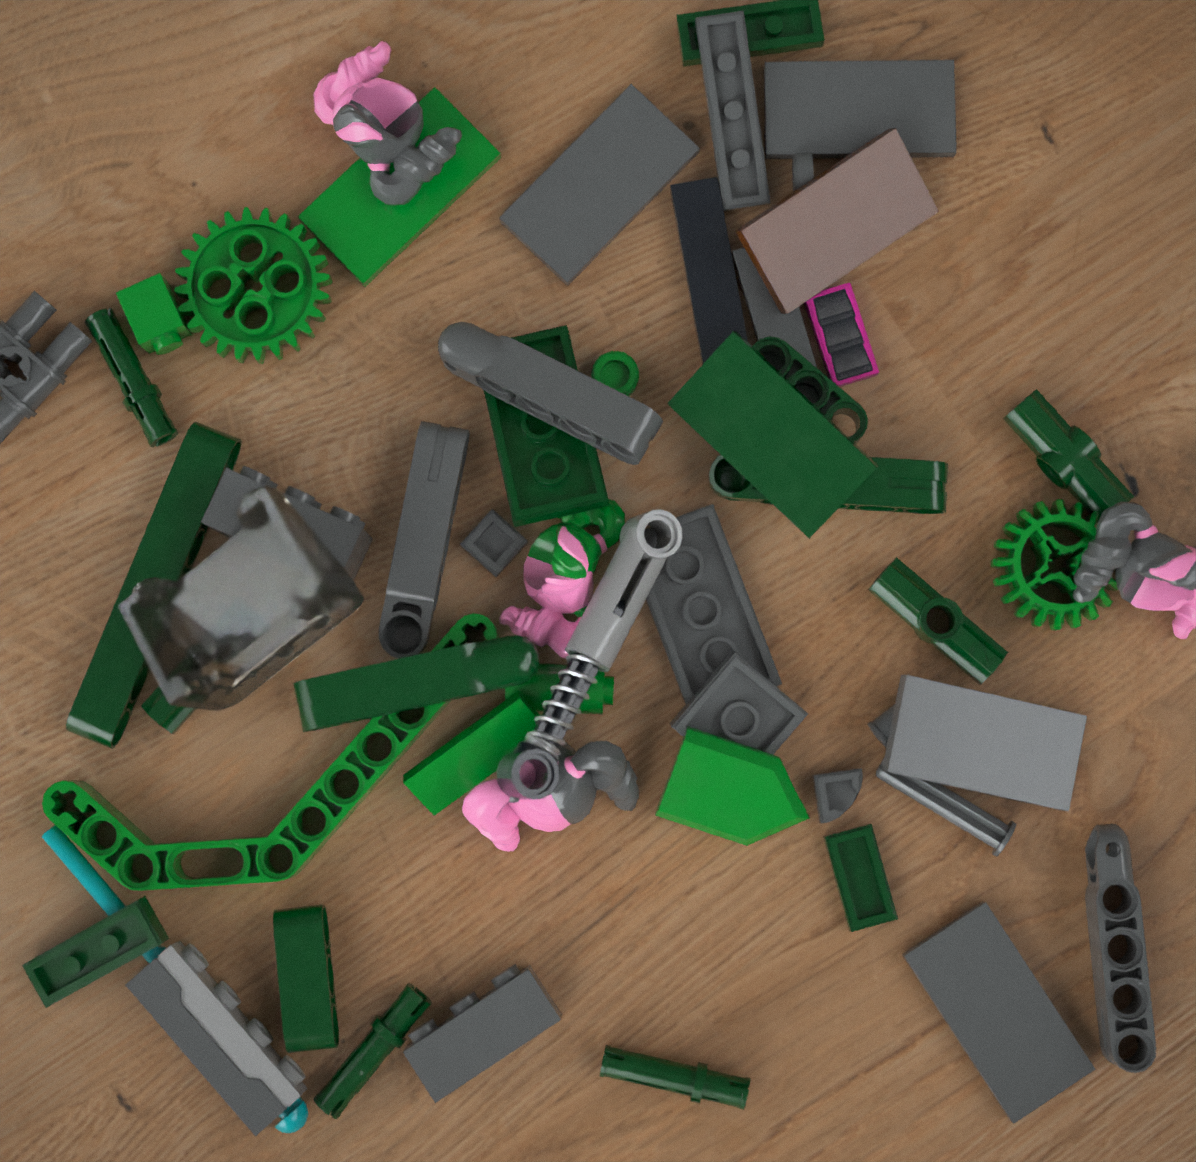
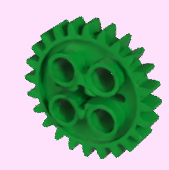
M244 207L242 220L236 222L230 212L226 211L224 212L225 226L219 228L213 221L208 220L207 226L211 235L205 238L200 234L194 233L192 237L199 246L197 251L183 249L181 252L190 262V267L176 268V274L187 281V284L175 287L174 292L178 297L189 300L180 305L178 310L183 316H194L187 324V328L192 333L204 330L200 342L206 348L218 340L216 352L222 358H225L231 349L234 348L235 359L242 364L249 352H253L256 361L259 364H263L266 351L271 350L279 360H282L283 345L288 343L298 352L301 348L296 337L300 333L310 338L315 337L313 330L308 325L311 320L325 322L326 320L324 314L317 309V305L330 304L332 299L329 294L321 291L320 288L333 284V281L329 274L319 273L318 271L329 264L325 255L312 256L317 252L320 245L316 238L303 242L307 233L303 224H299L289 231L291 220L285 213L279 217L276 223H273L272 214L268 208L263 209L259 220L254 219L250 209ZM257 243L263 246L260 257L255 261L243 262L240 260L241 252L248 244ZM276 254H283V258L280 261L271 265ZM294 273L299 276V283L294 290L287 293L276 290L277 281L284 274ZM220 279L231 281V289L227 295L219 299L209 296L210 287L214 282ZM251 279L256 283L260 281L263 286L258 293L252 289L248 290L245 286L248 280ZM236 307L234 315L229 319L225 318V313ZM256 309L266 310L268 316L262 327L257 329L246 328L245 321L250 312Z

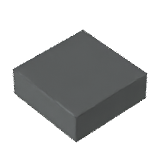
M491 509L460 545L491 574L497 577L526 546L528 540L496 511Z

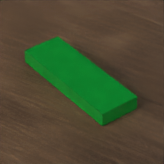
M517 691L403 774V783L435 816L496 772L501 759L506 754L515 750L520 741L525 740L527 732L534 731L536 727L534 718L541 715Z

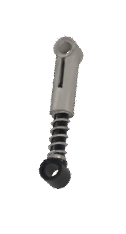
M651 510L627 520L623 525L620 533V544L565 648V651L569 654L566 657L568 665L565 670L558 672L560 681L558 685L551 686L552 696L550 700L542 703L544 708L542 715L534 718L536 723L534 731L527 732L525 740L520 741L516 749L506 754L499 762L496 771L497 782L507 796L522 800L543 799L550 795L557 787L560 777L558 755H560L561 748L559 745L566 744L563 738L567 730L574 729L571 722L575 714L582 713L579 707L583 699L590 698L587 691L591 683H598L595 679L597 672H608L667 557L674 554L680 547L682 527L678 519L670 512ZM647 525L651 526L657 534L655 548L648 545L644 538V531ZM526 761H529L536 771L535 781L528 788L522 784L519 774L521 766Z

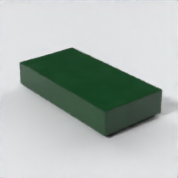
M872 824L823 836L849 931L853 932L897 920L898 916Z

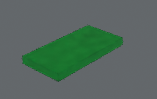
M436 87L418 102L423 110L424 126L415 146L417 147L426 136L434 135L439 129L445 127L460 130L462 137L460 142L456 144V154L444 163L440 174L434 176L430 182L423 183L420 191L409 203L390 206L375 197L370 185L371 170L368 167V163L359 158L297 216L300 222L364 287L375 279L501 159V153ZM394 162L390 164V174L395 171Z

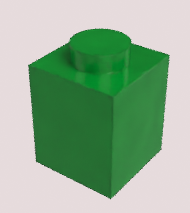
M161 273L116 292L138 344L148 354L156 352L157 355H162L174 351L183 345L182 339L192 335L191 331L187 328L185 317L178 310L179 304L169 282Z

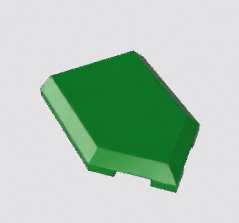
M689 726L686 728L655 812V816L746 846L810 818L780 757Z

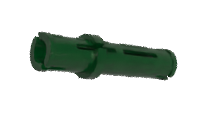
M105 308L91 314L85 320V324L98 344L99 350L125 397L123 404L126 410L133 412L143 429L150 447H158L168 443L178 435V431L160 400L162 393L156 384H152L141 366L142 364L115 316L114 310L112 308L108 310Z
M408 983L390 1008L382 1016L377 1015L370 1023L372 1029L367 1033V1036L340 1066L327 1085L313 1098L316 1105L327 1115L330 1114L334 1119H338L349 1102L358 1094L395 1047L401 1048L407 1039L404 1036L416 1020L432 1004L431 1000L420 989Z
M607 1044L599 1074L600 1077L605 1076L690 1096L691 1102L700 1104V1100L704 1099L738 1107L742 1110L746 1106L751 1080L749 1077L744 1078L707 1069L708 1064L698 1062L697 1066H692L611 1047V1045Z

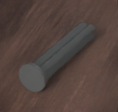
M883 758L876 770V776L993 847L992 854L997 857L1010 840L1017 823L1011 821L1008 825L941 784L883 772Z

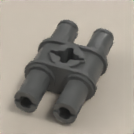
M35 291L31 293L6 323L3 320L0 321V396L2 397L0 400V444L24 417L30 419L37 415L35 410L60 383L62 385L65 384V379L68 377L65 371L93 342L74 324L69 322L42 354L39 351L34 354L29 349L32 346L29 340L57 311ZM8 359L19 364L27 380L24 381L20 377L16 378L13 376L4 360Z

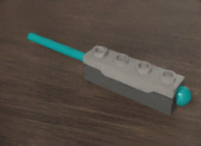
M56 825L42 835L45 842L108 916L126 907L71 840ZM181 941L173 943L167 948L159 945L142 954L149 964L126 984V987L250 1131L257 1136L277 1117L281 1119L274 1126L278 1131L294 1133L300 1130L308 1118V1107L300 1097L308 1089L302 1082L306 1078L304 1072L291 1057L286 1055L284 1058H281L272 1048L270 1043L273 1041V1037L259 1020L253 1018L249 1021L237 1006L241 1003V1000L235 991L224 981H220L217 984L208 974L205 968L209 964L203 954L194 945L189 943L185 947Z

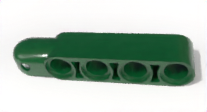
M719 455L711 464L708 475L709 484L714 493L723 499L731 501L759 502L773 505L723 456ZM870 457L879 467L838 508L914 514L946 513L947 492L945 490L948 483V463L930 460Z
M509 635L297 681L293 683L299 707L303 732H310L519 686L530 681L536 674L539 667V654L535 645L529 639L520 635Z

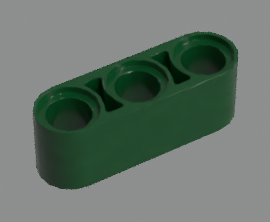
M768 336L761 338L753 345V348L760 354L771 352L781 359L782 369L779 372L791 384L797 386L798 384L808 383L814 386L819 394V401L814 405L827 418L831 420L832 417L839 414L851 417L855 423L856 430L853 435L848 437L855 444L859 442L867 429L868 418L866 411L858 402L784 340Z
M324 904L276 909L273 913V932L287 1053L338 1048L339 1026L326 907Z

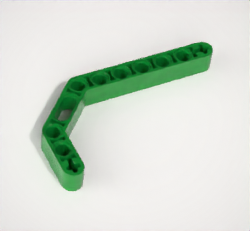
M473 613L465 615L457 621L432 651L449 648L453 643L455 646L466 644L469 638L464 632L470 626L476 630L481 628L482 625L487 627L483 634L486 640L499 638L498 631L491 620L482 614ZM451 701L425 706L424 715L421 720L414 724L403 722L399 712L372 718L269 836L156 844L91 785L77 780H65L51 785L43 795V811L53 824L129 890L146 891L283 881L295 877L305 868ZM377 733L387 735L392 745L389 756L382 761L372 759L367 752V742L370 737ZM343 770H350L358 777V790L350 798L342 797L335 789V778ZM64 794L77 795L73 803L81 812L91 813L97 811V813L86 818L79 811L65 812L64 808L68 802L63 797ZM310 807H317L325 814L326 825L318 835L310 834L303 827V815ZM104 821L111 823L117 833L116 841L110 848L103 847L98 842L96 836L98 827ZM277 844L288 847L293 855V863L286 872L278 871L270 862V852ZM235 848L242 854L244 860L241 871L237 875L194 878L186 875L181 867L183 855L187 851L195 849ZM139 854L148 856L153 864V873L146 881L137 878L133 872V861Z

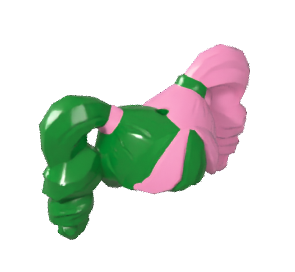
M609 499V506L558 517L561 519L560 523L550 526L538 535L531 545L524 563L523 581L527 594L541 605L542 608L538 611L527 606L524 609L510 606L501 613L499 617L500 624L509 625L512 633L527 637L532 643L540 647L548 644L562 658H566L569 655L565 648L593 596V573L596 570L601 555L619 542L621 529L626 523L625 513L615 500ZM597 525L600 533L592 536L584 528ZM563 614H575L578 619L575 622H570L564 618Z

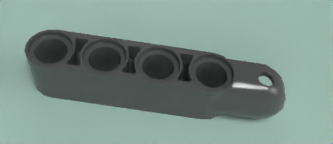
M457 322L449 325L442 331L439 337L438 352L444 366L452 374L628 464L638 465L649 447V442L654 439L663 423L660 415L645 404L510 337L496 336L467 322Z
M421 421L418 429L379 625V641L382 648L390 656L397 659L421 654L429 640L470 436V430L452 426L443 427L441 424Z
M1100 824L1096 825L1091 831L1085 847L1088 876L1085 904L1099 1041L1102 1054L1109 1062L1127 1072L1138 1073L1149 1068L1156 1057V1040L1141 897L1137 887L1134 885L1131 848L1128 836L1119 825ZM1108 844L1109 850L1106 853V846ZM1117 885L1122 893V902L1115 910L1108 911L1102 901L1103 893L1109 886ZM1122 934L1127 942V951L1122 958L1114 961L1108 954V944L1114 936ZM1128 984L1132 990V1001L1126 1008L1117 1010L1113 1003V994L1118 987ZM1134 1035L1138 1043L1135 1054L1128 1059H1121L1118 1053L1120 1041L1125 1036Z

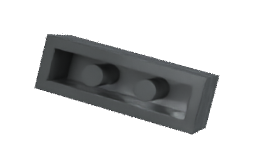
M516 964L510 966L491 980L495 986L494 989L478 998L474 991L449 1007L454 1014L438 1026L432 1018L408 1034L412 1043L407 1045L403 1054L435 1103L561 1020L562 1014L531 965L521 971Z

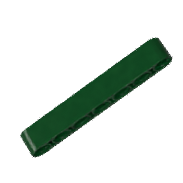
M194 422L188 429L67 718V731L111 749L115 748L122 738L209 527L201 521L225 469L228 468L233 471L241 449V439L199 422Z

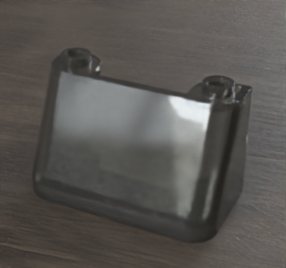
M263 485L261 488L247 493L242 498L241 505L236 512L243 528L180 580H160L157 577L145 579L133 588L132 594L118 605L169 705L219 711L238 704L362 605L364 596L354 579L278 489Z

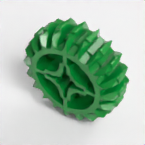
M1063 499L1053 501L1051 512L1043 501L1035 503L1033 505L1034 517L1026 509L1017 512L1016 517L1020 526L1007 522L1002 527L1004 533L1012 541L997 539L993 545L994 548L1005 553L1006 556L997 557L990 561L991 567L1005 570V575L993 579L995 587L1008 584L1011 590L1001 597L1003 604H1008L1018 599L1021 603L1014 612L1017 618H1022L1030 610H1033L1031 625L1034 627L1042 626L1048 615L1049 626L1053 631L1062 628L1064 617L1072 629L1081 626V614L1089 621L1097 619L1099 614L1095 604L1106 608L1113 603L1111 597L1104 589L1109 591L1118 590L1115 578L1111 577L1109 583L1099 590L1098 595L1094 599L1083 603L1076 602L1073 597V592L1077 588L1073 578L1079 568L1082 554L1087 549L1089 542L1095 539L1096 528L1094 526L1100 519V513L1094 511L1085 519H1082L1083 504L1076 502L1071 506L1068 514H1066V505ZM1060 527L1071 531L1081 540L1071 546H1064L1059 544L1052 535L1047 537L1042 528ZM1029 538L1033 543L1030 549L1035 555L1036 564L1034 570L1024 578L1021 570V554ZM1074 552V555L1065 561L1066 566L1061 568L1066 571L1065 574L1059 571L1040 578V575L1049 569L1048 563L1053 562V560L1049 559V556L1055 559ZM1045 583L1056 586L1062 594L1068 593L1073 603H1052L1036 595L1033 590Z

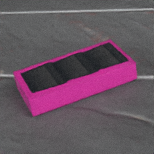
M850 282L823 290L804 303L827 376L830 380L841 387L879 374Z

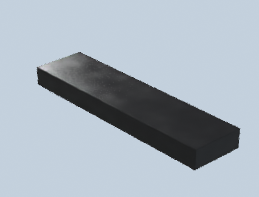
M717 177L670 185L702 365L733 331L739 333L748 342Z

